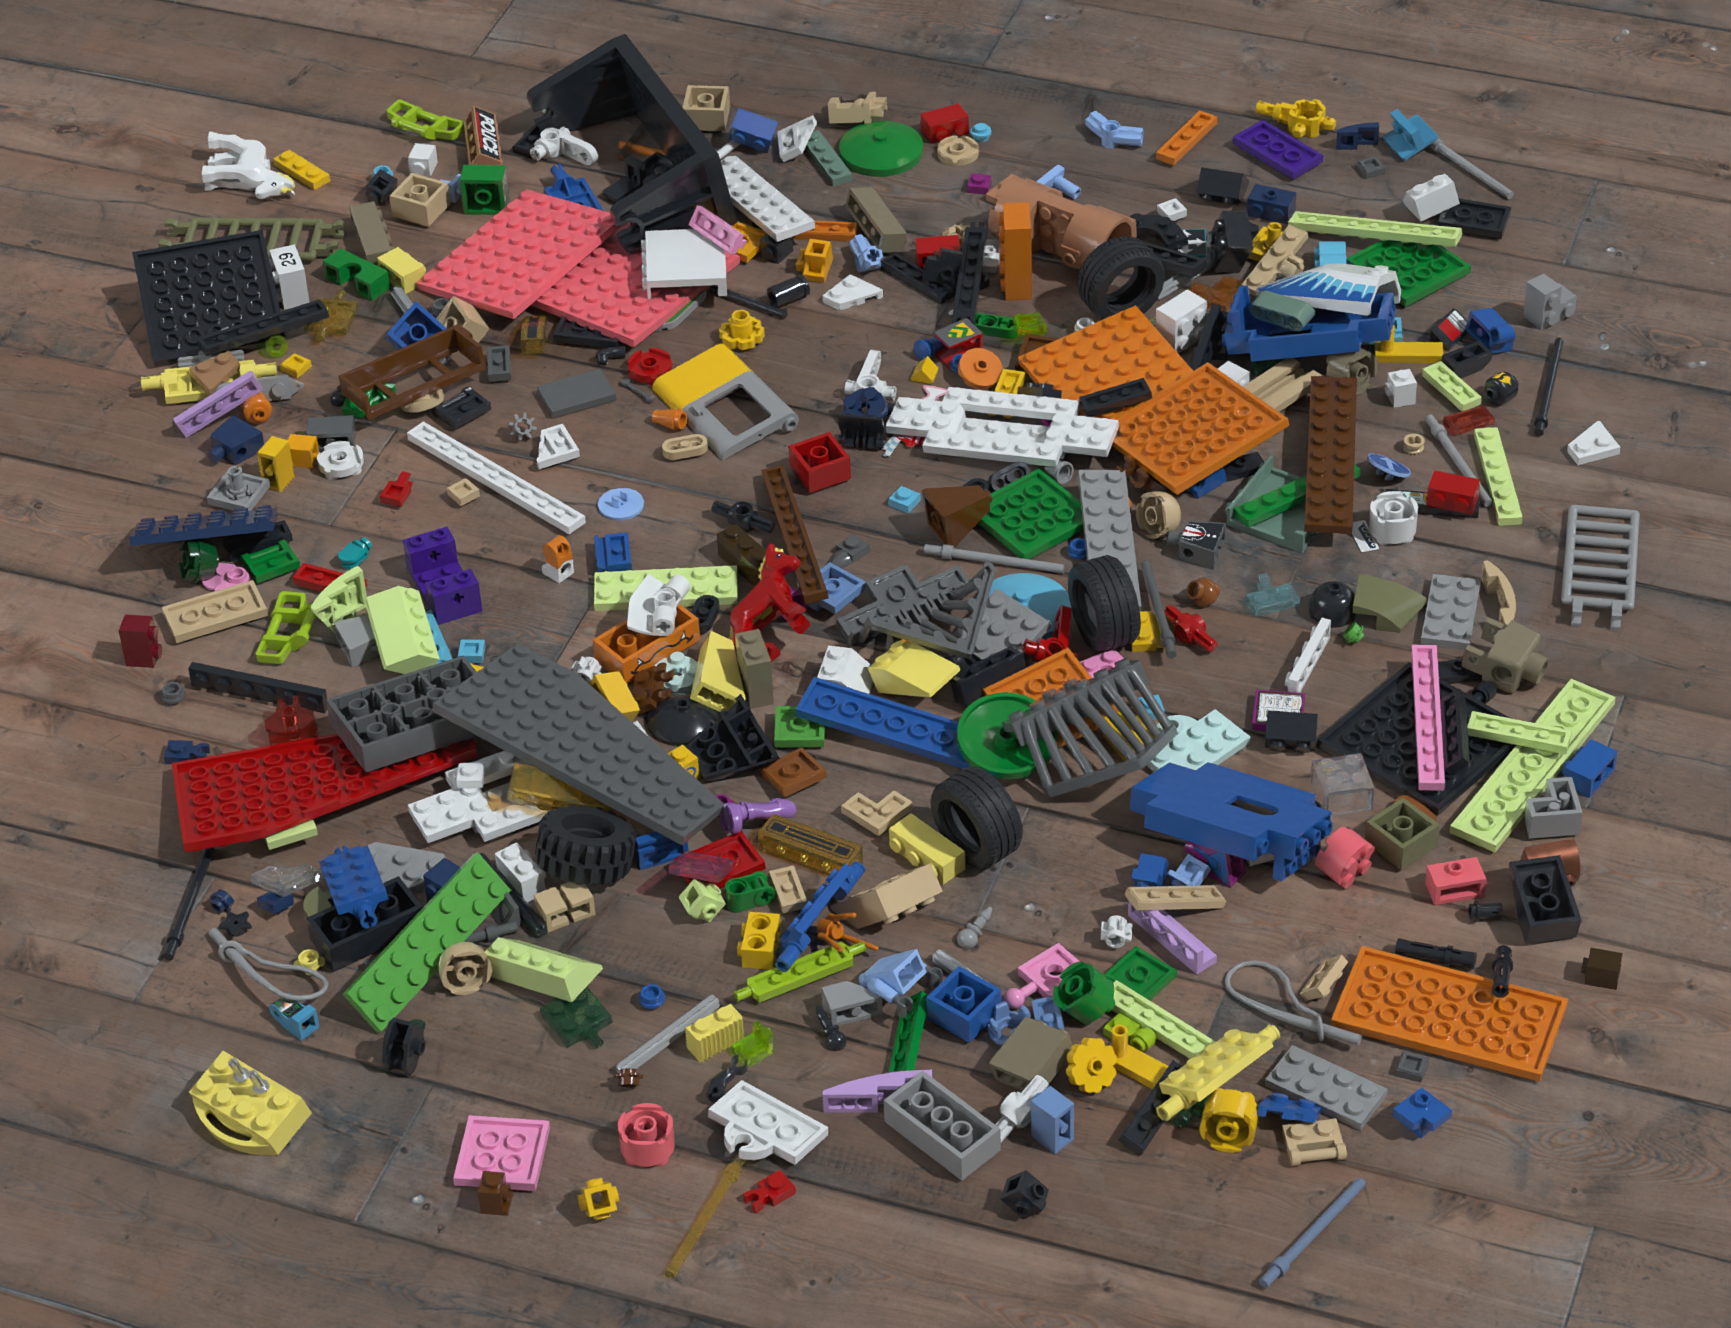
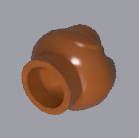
M1206 577L1199 578L1196 581L1193 580L1187 586L1188 598L1194 600L1195 604L1200 607L1213 604L1221 591L1217 583Z

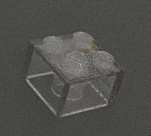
M1361 753L1312 760L1311 784L1322 808L1332 811L1331 816L1373 810L1375 788Z

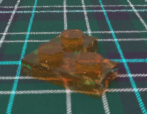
M1223 276L1215 288L1194 283L1189 291L1206 300L1207 308L1210 309L1212 304L1220 305L1222 311L1227 312L1231 303L1234 302V295L1237 294L1238 288L1243 281Z

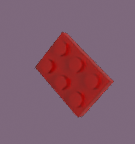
M742 831L673 859L675 868L686 861L731 870L717 883L697 879L707 884L713 883L718 888L724 887L730 879L740 878L766 869L765 861ZM682 876L688 885L694 879Z

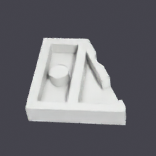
M850 274L825 293L822 298L824 304L841 311L854 305L864 304L865 299L875 296L877 299L882 298L883 289Z

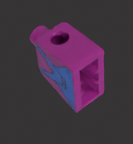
M1186 841L1185 851L1193 854L1194 858L1210 867L1211 871L1208 873V877L1231 888L1245 874L1243 858Z

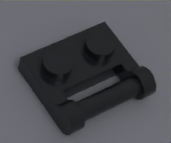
M467 386L461 390V393L431 408V412L436 418L440 417L454 429H457L490 411L491 403Z

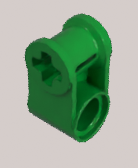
M761 871L740 878L730 879L725 885V905L731 912L739 913L754 907L768 905L776 898L775 889L768 884L767 875Z

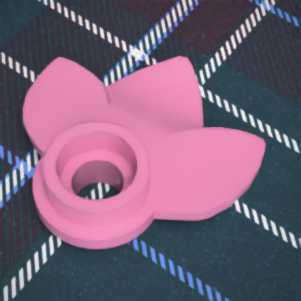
M219 563L216 568L217 575L202 581L207 589L217 591L248 582L250 577L242 567H236L234 564Z

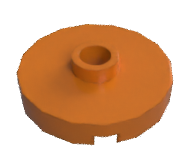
M982 348L966 351L958 364V374L960 377L962 376L964 383L977 390H987L997 385L1003 371L1000 359L993 352Z

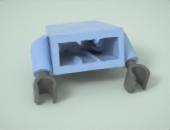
M913 949L879 959L865 973L860 974L859 983L860 986L868 988L890 1004L895 1003L897 1005V1015L906 1017L907 1010L912 1012L913 1002L910 997H899V995L906 993L923 975L927 976L928 986L937 988L939 983H942L943 972L937 967L927 968V964L922 962L918 950Z

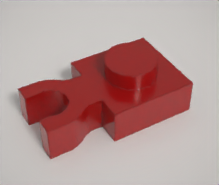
M778 1170L757 1182L758 1189H752L743 1193V1200L746 1204L755 1200L752 1203V1211L756 1214L769 1202L774 1207L795 1195L796 1186L781 1170Z

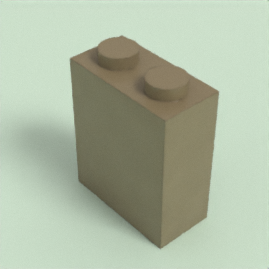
M756 629L735 634L737 663L744 694L750 709L774 704L771 659L760 630Z
M1025 1016L989 1062L995 1079L1021 1091H1024L1036 1075L1043 1077L1049 1084L1067 1061V1054L1073 1046L1070 1040L1071 1037L1061 1028L1055 1029L1041 1020H1033Z

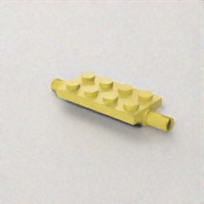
M254 360L239 361L240 370L231 376L228 382L236 380L248 371H253L256 378L277 376L276 362L256 365ZM190 367L164 369V373H161V375L141 377L142 391L162 388L163 391L165 390L166 404L202 401L210 396L190 375Z
M1267 1025L1257 1034L1237 1029L1227 1031L1221 1039L1208 1045L1202 1053L1189 1059L1187 1064L1171 1072L1168 1078L1159 1083L1162 1093L1170 1095L1171 1098L1156 1107L1158 1116L1162 1120L1168 1121L1182 1109H1188L1196 1102L1203 1100L1273 1047L1272 1042L1280 1038L1279 1030L1274 1025Z

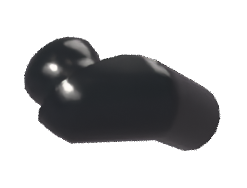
M625 346L608 347L597 351L595 355L597 358L596 362L598 365H607L608 358H626Z

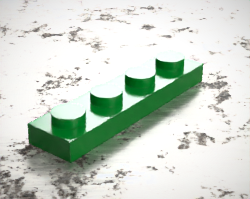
M920 991L910 997L913 1002L912 1012L907 1010V1016L899 1018L888 1073L915 1070L927 1013L926 997L928 995L924 991Z

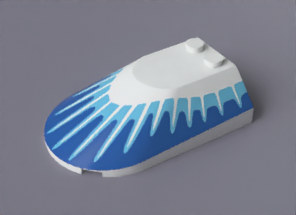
M1326 264L1261 285L1256 290L1257 295L1262 291H1270L1307 302L1314 308L1366 316L1370 315L1371 305L1376 294L1393 292L1395 304L1400 302L1401 288L1396 271H1390L1387 266L1380 265L1370 268L1350 264Z

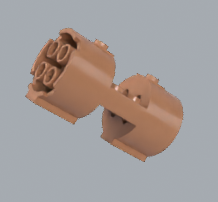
M1016 176L1006 180L995 196L998 198L995 209H990L989 231L993 237L999 239L998 212H1003L1002 203L1029 202L1032 252L1042 249L1048 253L1062 257V263L1079 271L1088 255L1105 241L1116 237L1129 236L1136 238L1137 236L1136 219L1101 206L1076 203L1063 198L1062 191L1028 178L1024 179Z

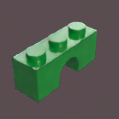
M341 248L322 261L326 279L340 286L347 281L355 280L356 293L371 301H374L390 289L387 270Z

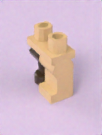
M869 92L868 95L860 94L854 100L843 101L842 97H834L828 102L829 123H859L864 120V124H870L873 118H883L884 111L887 110V97H876V92Z

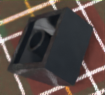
M1201 167L1197 194L1202 196V200L1213 202L1216 198L1222 199L1225 204L1235 205V202H1242L1249 180L1243 173Z

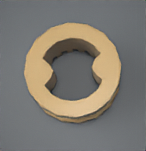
M1408 434L1405 436L1403 445L1405 453H1408V455L1412 454V456L1423 453L1425 442L1423 436L1419 434Z

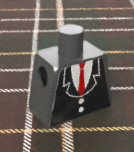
M1190 520L1186 523L1183 532L1170 530L1167 543L1179 546L1180 560L1214 570L1225 543L1226 523Z

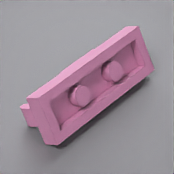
M697 205L689 226L730 254L735 255L738 248H744L746 240L743 239L744 235L703 206Z

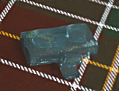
M1267 573L1257 576L1260 581L1257 584L1259 591L1246 594V603L1255 617L1300 605V598L1291 583L1272 587Z

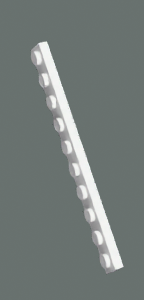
M422 422L407 432L409 441L567 534H571L586 523L585 515L429 424Z

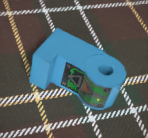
M280 997L269 1005L270 1013L274 1019L301 1041L319 1028L316 1009L309 1004L304 1006L296 1000ZM303 1022L308 1023V1027L302 1030L301 1024Z

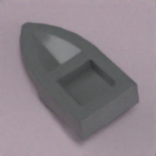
M852 534L836 545V552L831 556L828 563L830 562L840 568L846 567L869 553V544Z

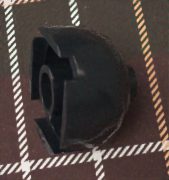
M1329 581L1320 584L1313 591L1310 598V617L1317 619L1318 624L1321 618L1331 620V628L1346 626V622L1351 619L1354 621L1357 613H1353L1354 591L1342 582Z

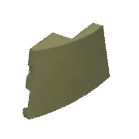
M1359 574L1353 603V613L1377 616L1376 630L1401 633L1407 627V623L1412 622L1423 607H1427L1428 599L1399 583Z

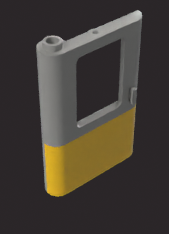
M725 344L715 345L663 374L655 380L652 386V390L671 409L680 408L686 412L687 425L695 434H701L707 438L708 447L722 461L751 444L762 440L765 436L778 429L782 432L794 430L799 422L798 415ZM742 387L771 417L734 436L705 407Z

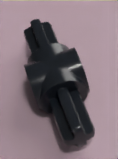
M714 501L711 508L712 513L726 517L728 523L737 524L745 532L755 528L770 534L775 527L773 521L758 516V512L753 510V506L749 502L741 501L730 506Z

